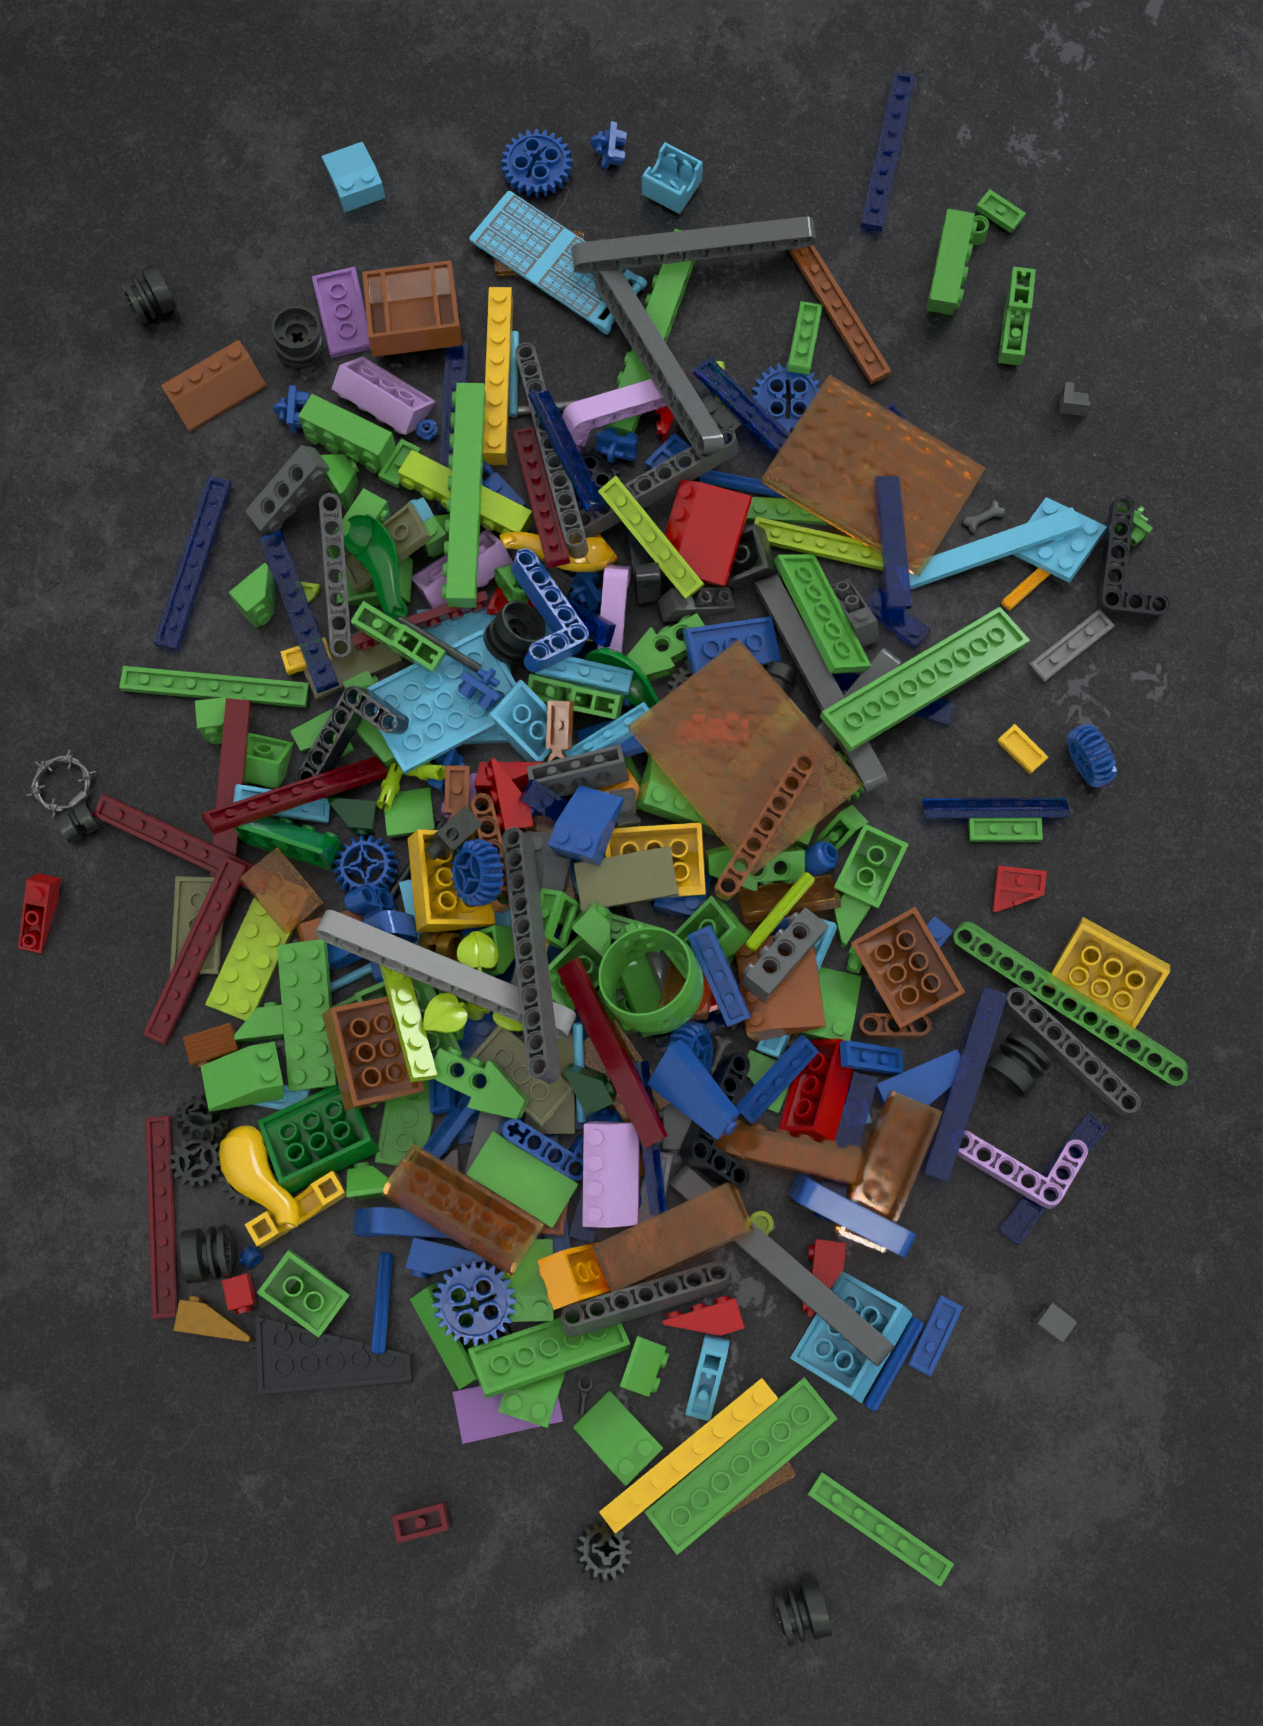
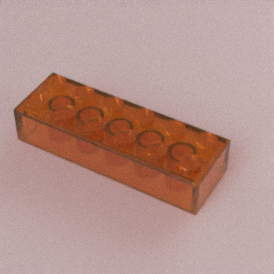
M890 1090L846 1198L897 1224L942 1111ZM835 1223L833 1230L839 1235L880 1252H886V1248Z
M414 1143L386 1182L382 1194L512 1277L544 1225Z
M725 1183L592 1245L610 1291L614 1292L638 1285L755 1230L735 1184Z

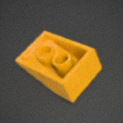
M599 1242L562 1250L537 1260L540 1276L544 1279L548 1291V1300L554 1310L615 1290Z

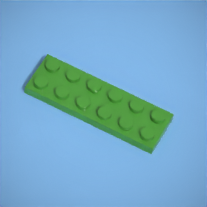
M778 555L774 563L830 674L867 672L871 664L815 555Z
M317 939L278 945L288 1089L290 1092L339 1086L322 1015L325 1011L332 1008L327 942Z
M594 1311L591 1314L601 1316L603 1313L601 1311ZM560 1317L554 1319V1321H548L489 1341L487 1344L483 1343L469 1348L468 1355L486 1399L630 1349L631 1344L622 1323L580 1336L570 1337L562 1331ZM570 1318L567 1320V1322L571 1324H575L579 1321L576 1318Z

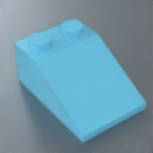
M363 142L322 156L344 213L385 198L382 181Z
M519 680L488 715L512 747L527 762H542L552 751V749H546L547 705L522 680Z

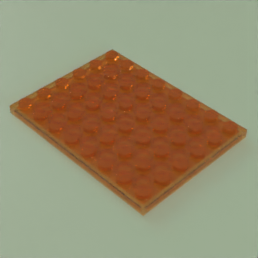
M829 374L760 482L912 574L920 577L986 468Z
M740 640L733 643L628 726L630 732L733 854L736 853L795 757L802 752H808L814 756L816 766L751 869L750 874L752 876L864 786ZM797 762L801 770L809 769L805 762ZM785 782L787 789L796 790V785L793 782ZM772 802L774 809L778 811L784 810L781 802ZM759 822L761 829L764 831L771 830V825L768 822ZM747 842V847L749 850H759V847L755 842Z

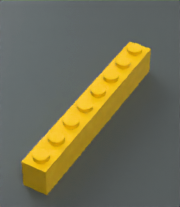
M489 287L483 451L484 461L488 465H507L511 332L513 322V295L511 287Z
M761 1378L604 1507L599 1513L615 1534L717 1451L777 1401V1396Z

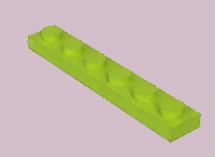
M617 476L598 490L653 560L658 562L659 567L686 600L705 585Z
M761 517L755 518L754 524L765 529L770 546L886 571L891 550L890 546Z
M379 964L410 1081L417 1082L435 1079L437 1072L426 1031L423 1028V1021L411 977Z

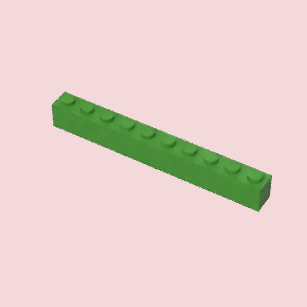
M696 260L660 264L659 275L655 274L653 278L652 288L654 289L652 294L648 293L645 307H647L646 312L665 343H667ZM632 348L631 352L626 353L624 372L620 371L617 379L618 389L651 379ZM641 414L606 424L605 427L614 428L617 431V435L625 437L628 432L635 433Z
M457 383L456 392H452V406H455V413H451V427H454V434H450V448H453V455H449V469H452V476H448V490H451V497H447L446 502L447 512H450V519H446L445 531L449 533V541L444 542V553L448 555V562L443 563V576L447 577V584L442 585V598L446 599L448 607L476 608L486 390L484 383Z

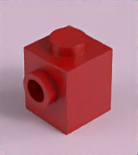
M250 1274L222 1280L228 1311H236L238 1315L252 1311L251 1306L258 1305Z

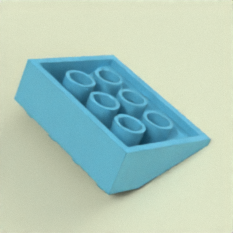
M844 1271L840 1273L831 1288L833 1293L895 1346L913 1315L904 1305ZM817 1314L790 1357L791 1360L860 1403L864 1400L888 1358L887 1356L877 1367Z

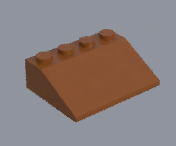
M916 907L851 942L900 1029L965 995L962 985Z
M799 934L794 935L797 939H803ZM768 936L755 952L745 945L746 942L736 951L741 993L751 1013V1017L745 1019L746 1034L753 1041L759 1042L761 1040L826 1027L815 946L765 1003L741 985L745 977L742 973L751 962L753 964L757 963L760 959L757 956L766 945L772 946L775 942L772 940L774 936ZM778 950L780 955L788 956L785 951ZM763 967L765 972L773 973L770 968Z
M388 997L333 1007L322 1014L345 1111L425 1091L422 1081H410Z

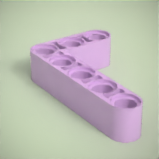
M652 379L573 402L565 408L558 428L562 449L572 454L573 448L581 452L591 429L667 406Z
M608 564L605 567L598 649L607 647L622 653L627 590L630 587L631 566Z
M956 1131L950 1141V1149L955 1155L1047 1209H1052L1060 1203L1088 1154L1085 1143L1080 1140L1069 1141L1046 1178L969 1131ZM956 1138H965L968 1141V1147L958 1148L955 1144ZM1069 1148H1078L1081 1152V1158H1072L1069 1155ZM980 1150L987 1151L990 1155V1160L987 1162L980 1161L977 1157V1152ZM1003 1163L1009 1164L1012 1168V1173L1009 1175L1002 1174L999 1170V1165ZM1059 1168L1065 1169L1069 1173V1179H1059L1056 1175V1170ZM1031 1177L1034 1181V1187H1024L1021 1183V1178ZM1044 1191H1054L1057 1196L1056 1201H1047L1044 1197Z

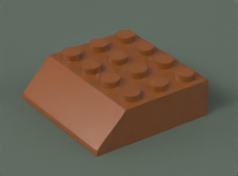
M451 260L362 272L368 338L373 357L462 345Z

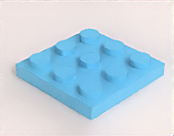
M1046 497L1028 523L1066 510L1068 507ZM1074 511L1081 525L1080 531L1012 555L1070 583L1106 533L1107 526Z

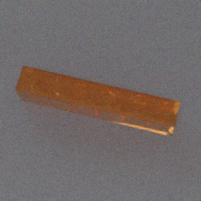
M737 1119L735 1121L737 1123L735 1130L729 1136L725 1134L719 1138L715 1145L732 1157L860 1187L868 1161V1156L861 1152V1148L847 1145L845 1149L837 1147L838 1143L823 1139V1142L819 1143L815 1142L813 1137L799 1134V1138L790 1136V1132L782 1129H776L775 1132L766 1131V1126L755 1123L752 1124V1127L744 1126V1122Z

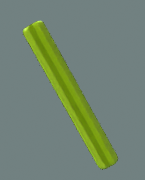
M804 872L748 938L745 945L751 951H757L814 883L815 879L812 875Z

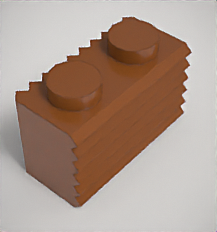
M230 1022L184 1036L183 1040L189 1064L201 1070L202 1065L241 1050L239 1043L234 1038L236 1033L235 1026Z

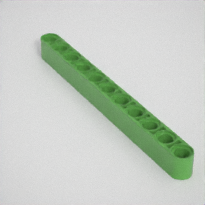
M963 922L958 926L954 933V941L959 947L1169 1084L1178 1086L1186 1081L1188 1066L1182 1058L974 923ZM960 931H970L972 939H963ZM981 944H990L993 952H984L981 949ZM1009 957L1013 960L1014 965L1005 966L1001 959ZM1029 970L1034 974L1035 978L1027 980L1023 977L1022 972ZM1051 984L1055 987L1056 991L1054 993H1046L1043 986ZM1072 998L1076 1001L1077 1005L1068 1007L1065 1005L1064 999ZM1094 1012L1097 1014L1098 1019L1090 1021L1085 1017V1013ZM1110 1025L1116 1026L1119 1032L1117 1034H1109L1106 1031V1027ZM1135 1039L1140 1043V1046L1131 1048L1128 1046L1127 1041ZM1152 1053H1157L1162 1059L1158 1062H1153L1148 1056ZM1173 1067H1178L1183 1073L1179 1076H1174L1169 1070Z

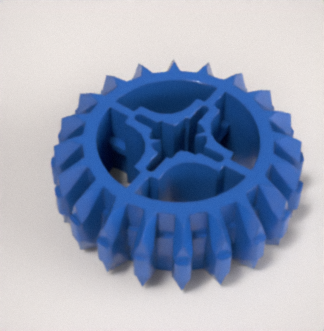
M1091 724L1080 725L1070 731L1067 735L1068 750L1074 765L1082 778L1086 780V783L1092 787H1100L1114 780L1117 772L1116 761L1102 733Z
M360 835L359 842L357 843L354 838H351V846L344 843L342 847L345 851H337L336 853L341 859L333 861L334 865L337 866V868L333 869L334 875H339L335 880L337 884L342 883L340 887L342 891L348 890L349 893L364 884L389 890L386 883L394 884L395 882L390 875L398 874L397 869L393 868L398 865V861L393 859L396 854L394 851H389L390 845L388 843L383 845L381 838L377 839L374 843L372 835L368 837L367 841H365L363 835ZM367 850L379 853L384 860L378 861V859L369 858ZM359 853L358 859L348 866L351 858ZM365 860L369 865L367 867L366 875L362 870V868H364ZM384 869L381 876L372 882L373 875ZM347 874L362 876L364 884H357L351 881Z
M482 839L468 840L463 842V845H459L458 851L454 852L455 859L451 860L453 864V869L450 870L453 873L451 880L455 884L453 889L458 890L457 897L462 898L463 903L473 906L487 905L491 901L496 900L497 894L501 893L500 886L504 885L502 882V876H504L502 867L504 865L501 864V855L497 854L498 850L496 847H493L492 842Z
M688 1021L681 1027L673 1030V1035L670 1036V1044L667 1046L680 1039L683 1040L708 1073L711 1074L710 1069L713 1065L714 1045H712L713 1037L710 1036L711 1032L707 1029L706 1025Z

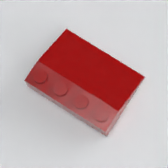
M681 479L664 535L703 583L726 587L753 497L702 482Z

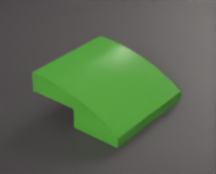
M430 787L398 792L395 794L390 810H385L386 804L384 803L388 838L412 835L418 829L435 830Z

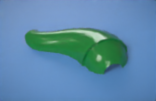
M358 514L350 517L347 520L350 522L349 532L343 537L345 546L369 571L383 611L395 621H397L399 616L406 618L408 608L401 597L399 557L396 544L390 532L378 519L370 514H365V516Z
M607 647L593 650L584 657L588 661L633 670L634 674L629 694L624 697L633 703L635 707L645 702L648 708L662 704L647 676L629 657ZM669 712L671 731H674L676 728V716Z

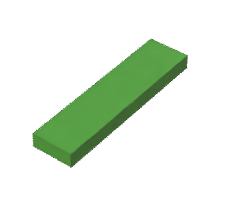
M800 302L787 371L810 374L823 305Z

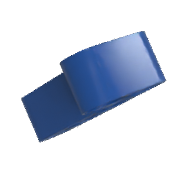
M364 884L347 893L344 897L347 909L354 914L363 915L364 920L381 911H396L393 896L385 888ZM370 961L374 979L378 983L383 982L379 964Z
M385 910L362 921L408 942L415 943L418 941L415 919L412 914ZM327 943L330 969H341L363 958Z
M505 1117L500 1121L498 1131L502 1137L572 1180L583 1179L582 1145L584 1143V1134L577 1136L569 1150L519 1119ZM509 1124L514 1125L515 1129L523 1133L518 1136L510 1132L507 1127ZM536 1135L538 1139L537 1145L529 1148L527 1145L528 1139ZM556 1148L558 1150L557 1159L549 1161V1152ZM577 1161L579 1164L578 1171L570 1174V1164Z

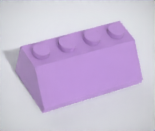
M363 356L339 365L331 388L339 393L338 395L341 398L352 401L359 409L368 411L378 421L387 423L396 432L405 435L418 428L417 424L419 421L426 418L436 403L435 400Z
M488 530L480 533L477 587H483L488 584L489 580L495 577L494 570L496 568L513 563L501 540ZM444 555L412 575V583L431 609L447 604L446 599L442 598V585L447 584V577L443 576V563L448 562V555Z
M589 1121L584 1124L583 1227L609 1228L638 1225L639 1136L632 1122Z

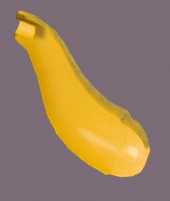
M520 531L500 535L501 543L505 548L516 550L529 549L535 553L538 559L545 562L539 535ZM588 537L586 538L589 549L587 555L580 559L572 558L569 555L570 564L557 566V568L572 572L602 571L614 557L615 549L613 552H609L605 546L604 539Z
M248 1125L232 1129L220 1142L219 1150L221 1170L227 1182L236 1191L263 1205L275 1214L279 1225L289 1224L293 1227H298V1204L273 1175L269 1166L268 1150L262 1133L255 1127Z

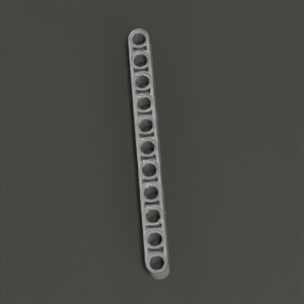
M326 910L315 931V935L324 942L447 993H452L461 999L523 1024L519 987L339 912ZM553 1002L557 1038L566 1039L576 1014L571 1009Z

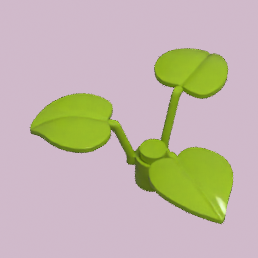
M471 932L458 945L457 959L459 963L473 969L477 968L478 971L482 972V968L491 969L495 967L499 956L496 944L489 936L482 932ZM441 993L435 996L428 1004L424 1014L423 1028L424 1031L457 1032L465 1026L467 1016L471 1020H480L484 1017L485 1013L489 1014L490 1010L469 1001L467 1005L464 1002L458 1003V999L454 994ZM495 1012L493 1013V1020L499 1027L510 1031H523V1024Z

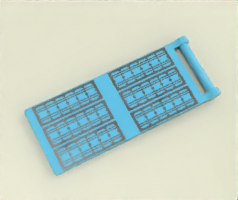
M507 191L469 237L470 242L595 325L602 333L607 335L616 320L611 313L605 320L599 319L607 309V305L595 287L594 277L596 272L577 273L573 268L571 247L576 243L586 241L511 191ZM626 268L620 269L626 280L633 283L631 288L636 295L647 286V281L643 277L635 275Z

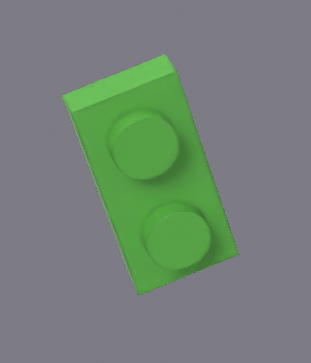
M990 189L976 206L978 212L1011 234L1026 215L1024 211Z
M401 439L378 474L379 479L399 489L402 485L398 475L400 467L411 450L421 454V448Z

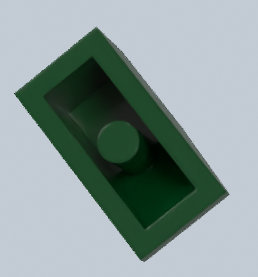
M328 797V803L348 829L355 833V836L363 835L364 837H369V834L376 835L379 813L376 801Z
M571 1063L566 1065L564 1074L586 1116L614 1103L617 1092L612 1081H607L604 1074Z

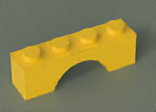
M331 1171L310 1184L305 1191L294 1198L298 1204V1226L347 1197L346 1188L337 1173ZM269 1210L245 1224L256 1246L260 1248L267 1246L296 1228L289 1224L279 1225L275 1214Z

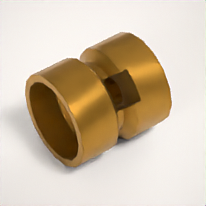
M423 932L418 946L459 962L457 959V948L463 939L461 935L456 933Z

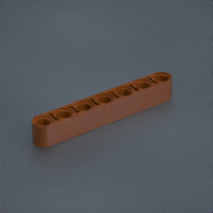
M808 752L799 753L791 763L717 881L715 893L719 899L730 900L740 889L813 772L816 760L812 754ZM797 762H805L809 769L801 770ZM785 782H793L796 785V790L787 789ZM772 802H781L784 810L778 811L774 809ZM759 822H768L771 825V830L764 831L761 829ZM747 842H755L758 845L759 850H749L747 847ZM742 862L746 867V871H737L734 863ZM721 883H730L733 886V891H723Z

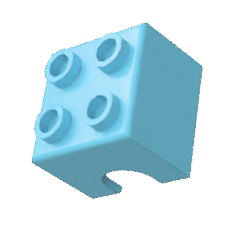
M664 142L658 151V159L652 170L648 166L642 175V195L680 214L702 182L703 162Z

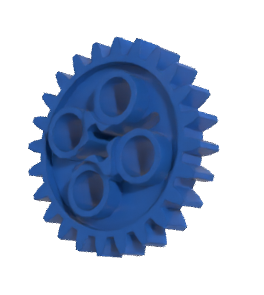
M535 129L534 134L526 130V136L518 133L519 140L511 138V145L506 144V151L502 152L501 166L506 183L511 182L512 189L518 187L519 194L525 190L527 197L532 192H535V196L538 198L540 192H543L546 197L548 190L556 193L555 186L563 188L562 181L568 182V175L572 173L571 151H568V144H563L562 137L555 140L554 132L547 136V130L539 134L538 129Z
M788 362L785 368H782L780 363H778L776 371L770 366L768 374L762 372L760 376L762 380L756 379L755 385L757 387L752 388L751 393L754 396H751L750 402L756 403L751 408L752 411H758L755 419H763L760 426L763 427L768 424V432L777 429L776 436H779L781 431H784L786 437H788L790 431H793V434L797 436L799 429L806 433V425L813 427V419L819 420L820 415L817 412L823 411L824 407L820 404L824 403L825 400L824 397L820 396L824 389L817 388L820 380H812L814 373L807 375L787 371ZM785 381H789V383H790V388H789V401H790V405H789V419H786V418H785V410H786V399H784V398H785V394H786V383H785ZM778 385L782 391L774 392L771 386ZM796 385L802 386L804 391L796 392L793 387ZM772 407H778L781 409L782 413L774 414L771 412L770 409ZM796 407L802 408L804 414L798 415L793 409Z
M472 1259L470 1267H467L464 1261H462L460 1270L452 1266V1275L443 1274L446 1280L445 1283L437 1282V1286L442 1290L434 1291L433 1296L440 1299L432 1303L433 1307L440 1308V1310L434 1313V1317L443 1318L438 1323V1326L443 1327L447 1325L445 1335L447 1336L454 1332L455 1342L462 1336L464 1345L468 1343L469 1338L473 1339L475 1346H477L479 1338H482L485 1344H487L490 1334L493 1338L497 1339L496 1331L498 1329L502 1332L506 1331L503 1325L504 1322L512 1323V1319L507 1315L516 1312L510 1304L516 1303L517 1300L514 1297H509L510 1294L515 1292L514 1287L506 1288L511 1280L510 1278L502 1280L504 1271L500 1270L495 1273V1264H492L487 1269L485 1260L481 1262L479 1267L476 1266L474 1259ZM487 1280L490 1283V1288L486 1292L478 1291L476 1284L479 1281ZM456 1288H462L466 1294L463 1299L455 1300L451 1296L452 1291ZM492 1294L497 1295V1297L494 1299L482 1300L483 1298H487ZM472 1297H475L476 1300H482L478 1302L477 1308H474L473 1305L470 1304L460 1308L457 1311L452 1310V1308L455 1306H462L471 1303ZM488 1305H495L498 1308L497 1313L492 1317L486 1316L483 1313L484 1308ZM469 1313L473 1316V1320L470 1324H461L458 1320L460 1315Z

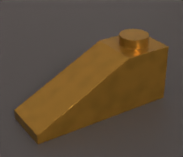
M188 1296L187 1301L179 1300L174 1331L254 1342V1336L212 1305L202 1303L203 1298Z

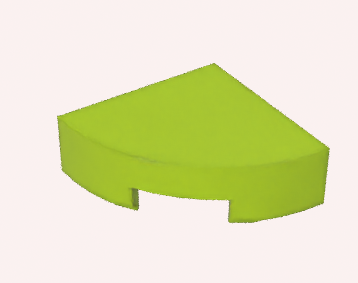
M297 581L293 599L294 606H302L313 601L320 592V584Z

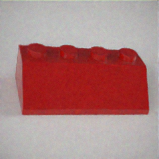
M809 1040L818 1049L819 1053L791 1082L778 1131L814 1143H834L854 1069L841 1067L840 1042L844 1040Z

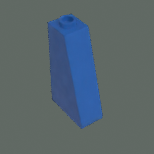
M680 1039L669 1045L647 1085L718 1140L725 1134L729 1136L737 1127L735 1121L740 1114L683 1040Z
M956 1049L874 1086L894 1133L902 1129L968 1072L966 1068L969 1065L963 1053L959 1054Z

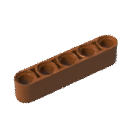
M479 793L473 797L469 810L480 821L481 826L490 827L492 833L484 834L479 827L473 832L475 839L492 842L493 847H496L498 850L497 854L501 855L500 862L504 865L502 867V873L504 874L502 882L504 885L500 886L501 893L497 894V896L504 895L509 900L503 842L494 804L489 795ZM482 803L486 806L487 810L479 811L476 809L475 804ZM497 899L490 903L492 909L498 913H505L510 909L509 903L501 904Z

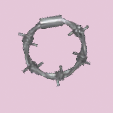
M68 750L67 755L58 756L45 762L42 761L40 764L35 761L39 768L31 785L32 793L27 794V797L34 795L49 812L53 813L52 818L55 817L56 812L73 808L88 798L87 792L91 784V774L96 773V771L89 772L79 760L70 755L71 750ZM53 762H65L69 764L68 769H70L73 763L78 765L82 771L83 779L78 780V782L84 781V791L81 790L67 806H58V804L54 803L55 798L49 804L43 801L40 795V788L45 787V785L38 786L39 775L43 771L46 772L47 769L52 772L53 770L49 765Z

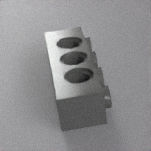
M301 445L245 510L260 531L272 533L278 531L287 517L296 511V507L300 502L310 495L314 486L324 479L330 467L315 448Z
M621 744L527 767L535 803L572 795L579 785L597 789L629 781Z
M806 907L800 914L795 912L787 922L789 924L787 929L784 931L781 928L772 940L775 942L772 946L766 945L757 957L760 959L757 963L753 964L751 962L742 973L745 977L741 985L764 1003L821 939L829 926ZM793 934H799L803 939H797ZM778 950L785 951L788 956L780 955ZM763 967L770 968L773 973L765 972Z

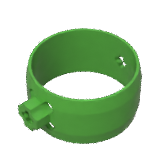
M633 922L626 925L625 929L620 932L621 937L609 947L601 961L598 979L602 997L608 1008L625 1026L649 1035L671 1032L684 1025L700 1006L704 993L701 965L686 942L672 932L662 928L646 927L643 922L638 924ZM655 950H673L688 957L686 982L680 993L669 1004L649 1013H630L617 1007L616 989L618 981L627 966L636 958Z

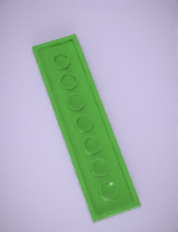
M803 1377L778 1398L777 1401L645 1510L644 1513L678 1555L835 1422L837 1417L806 1378Z

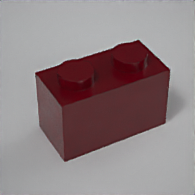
M446 1501L391 1516L397 1543L447 1531L451 1528Z

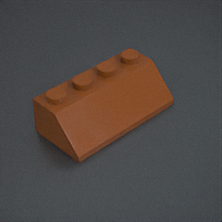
M239 340L161 385L168 401L189 432L267 387L254 362Z

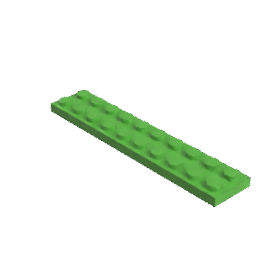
M998 607L821 712L820 718L846 749L851 752L1024 648L1030 640L1003 609Z

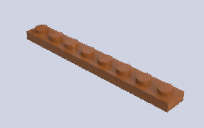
M815 246L789 249L788 251L821 305H823L824 310L870 385L889 376L891 369Z

